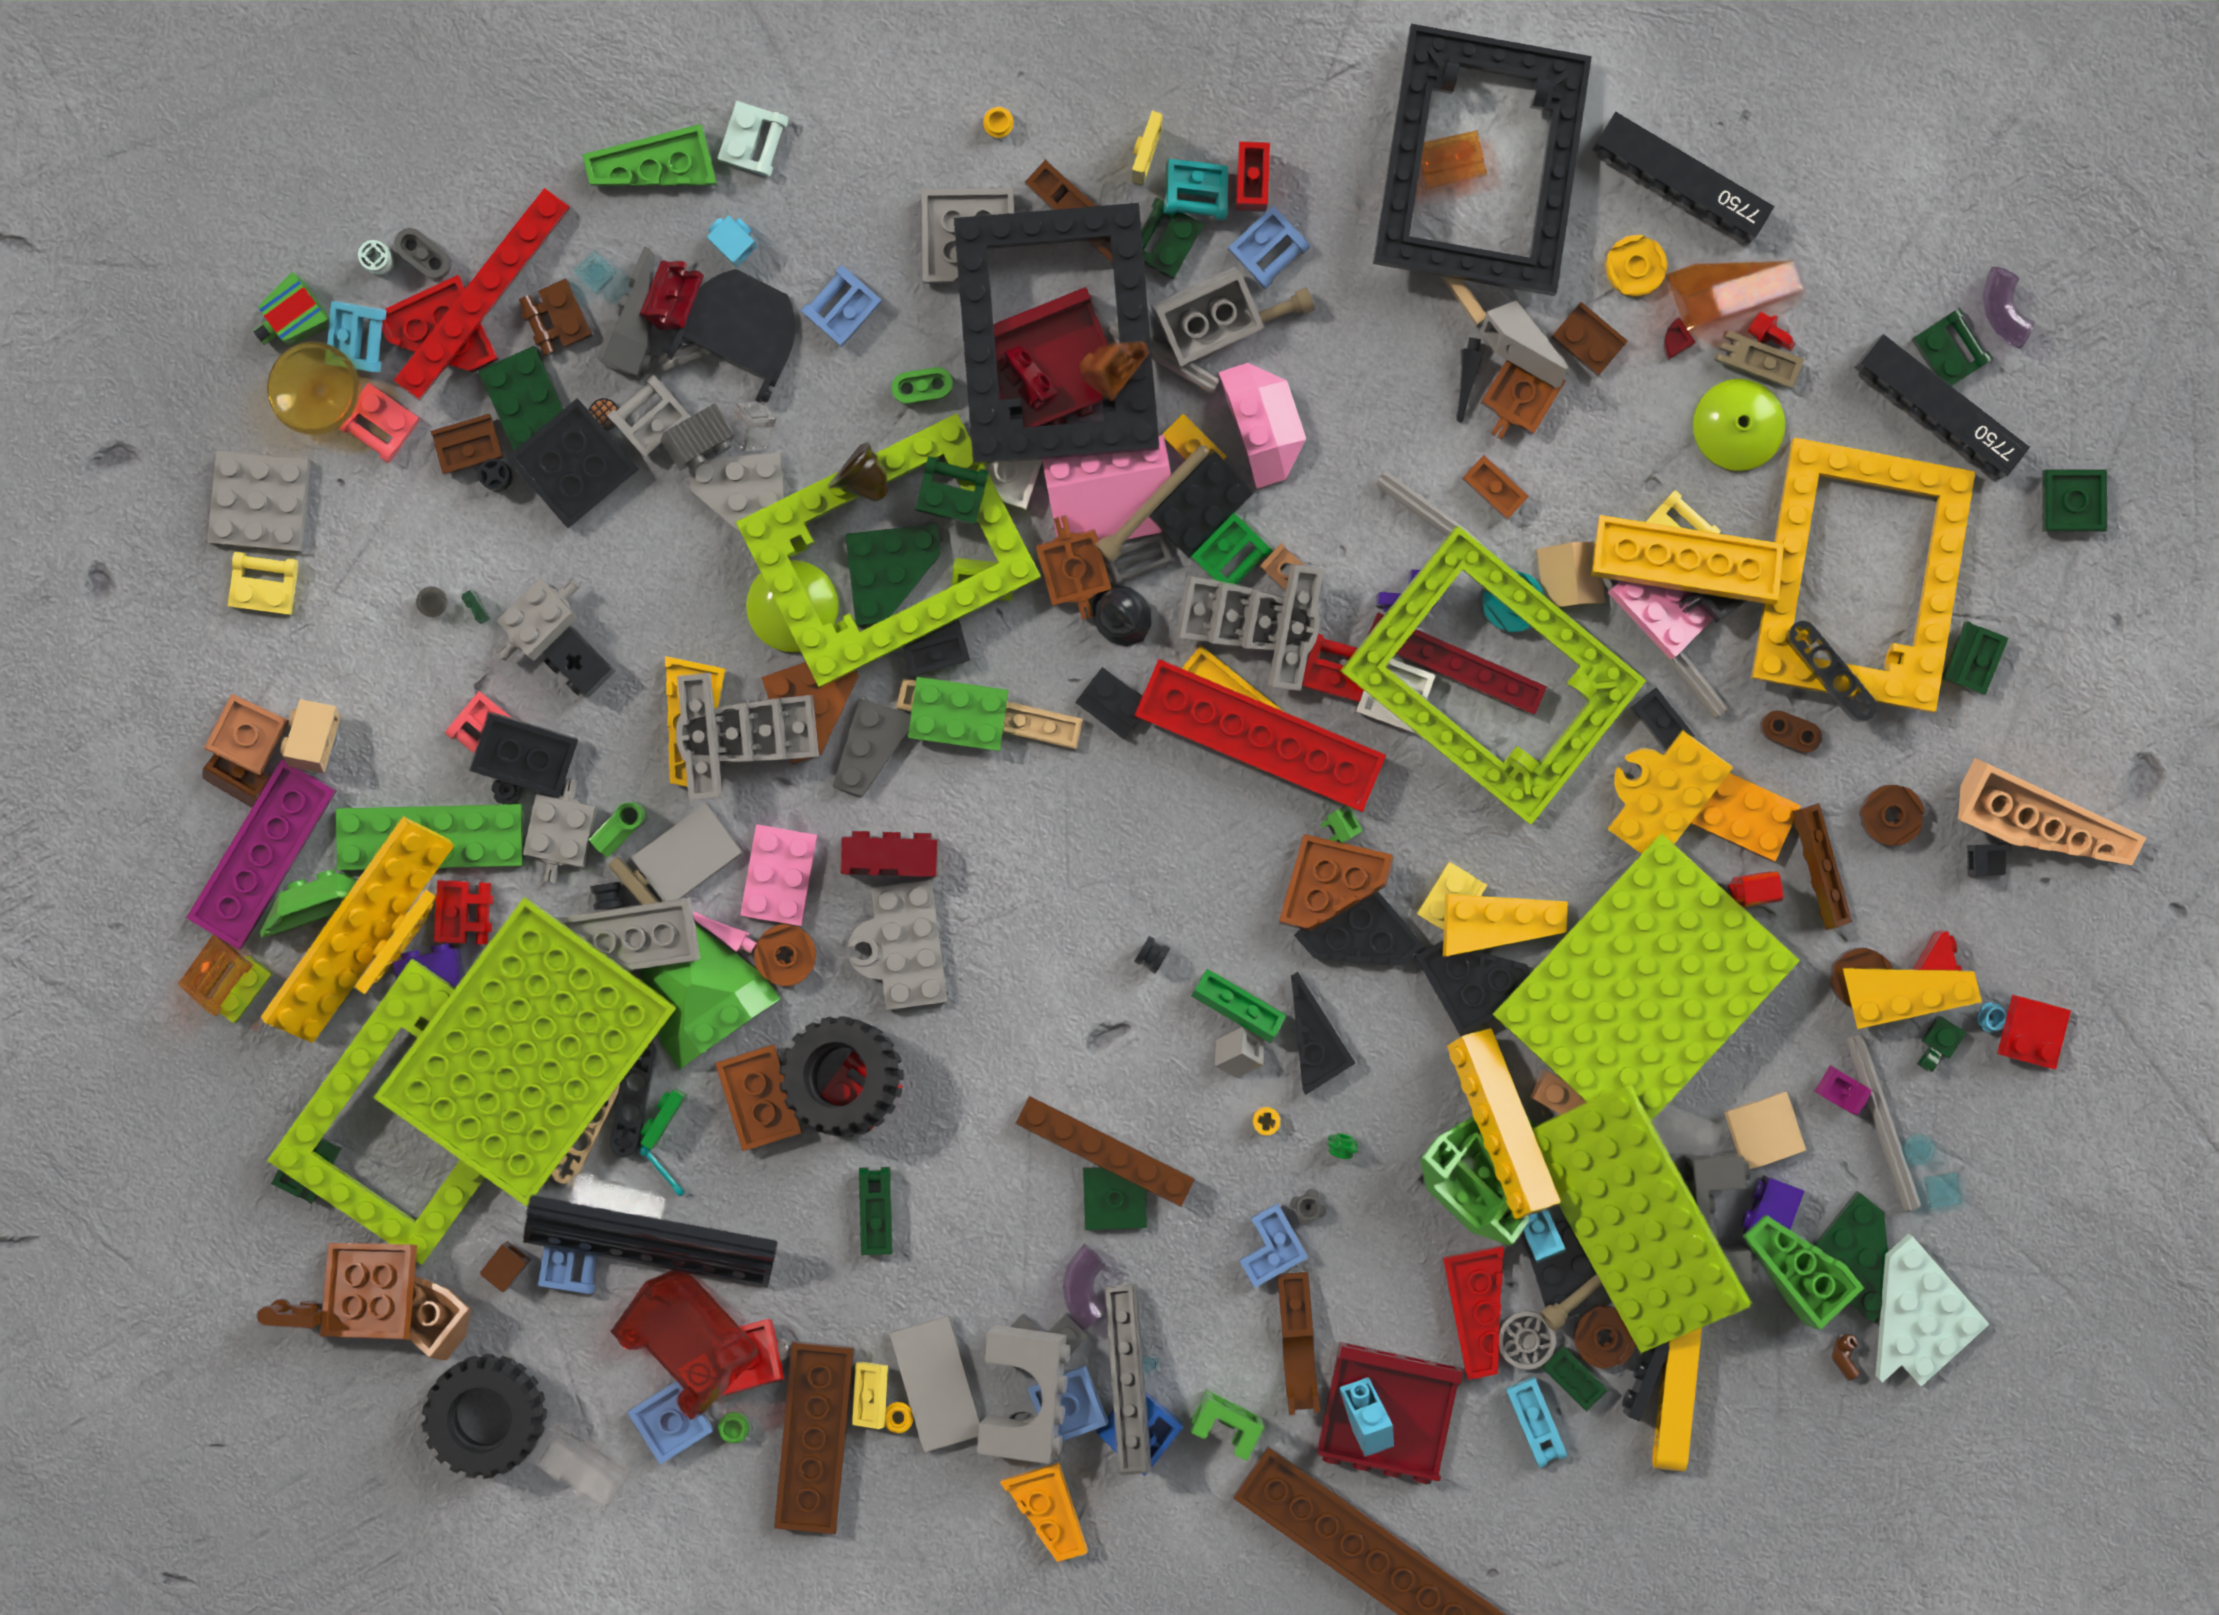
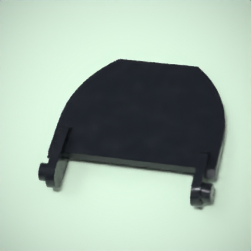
M737 269L721 273L705 282L699 288L684 328L673 330L671 337L675 338L674 342L672 343L667 340L662 352L667 353L666 358L673 360L684 338L765 378L755 401L761 403V401L768 403L772 392L767 389L769 385L775 387L794 343L795 318L790 299L786 293Z

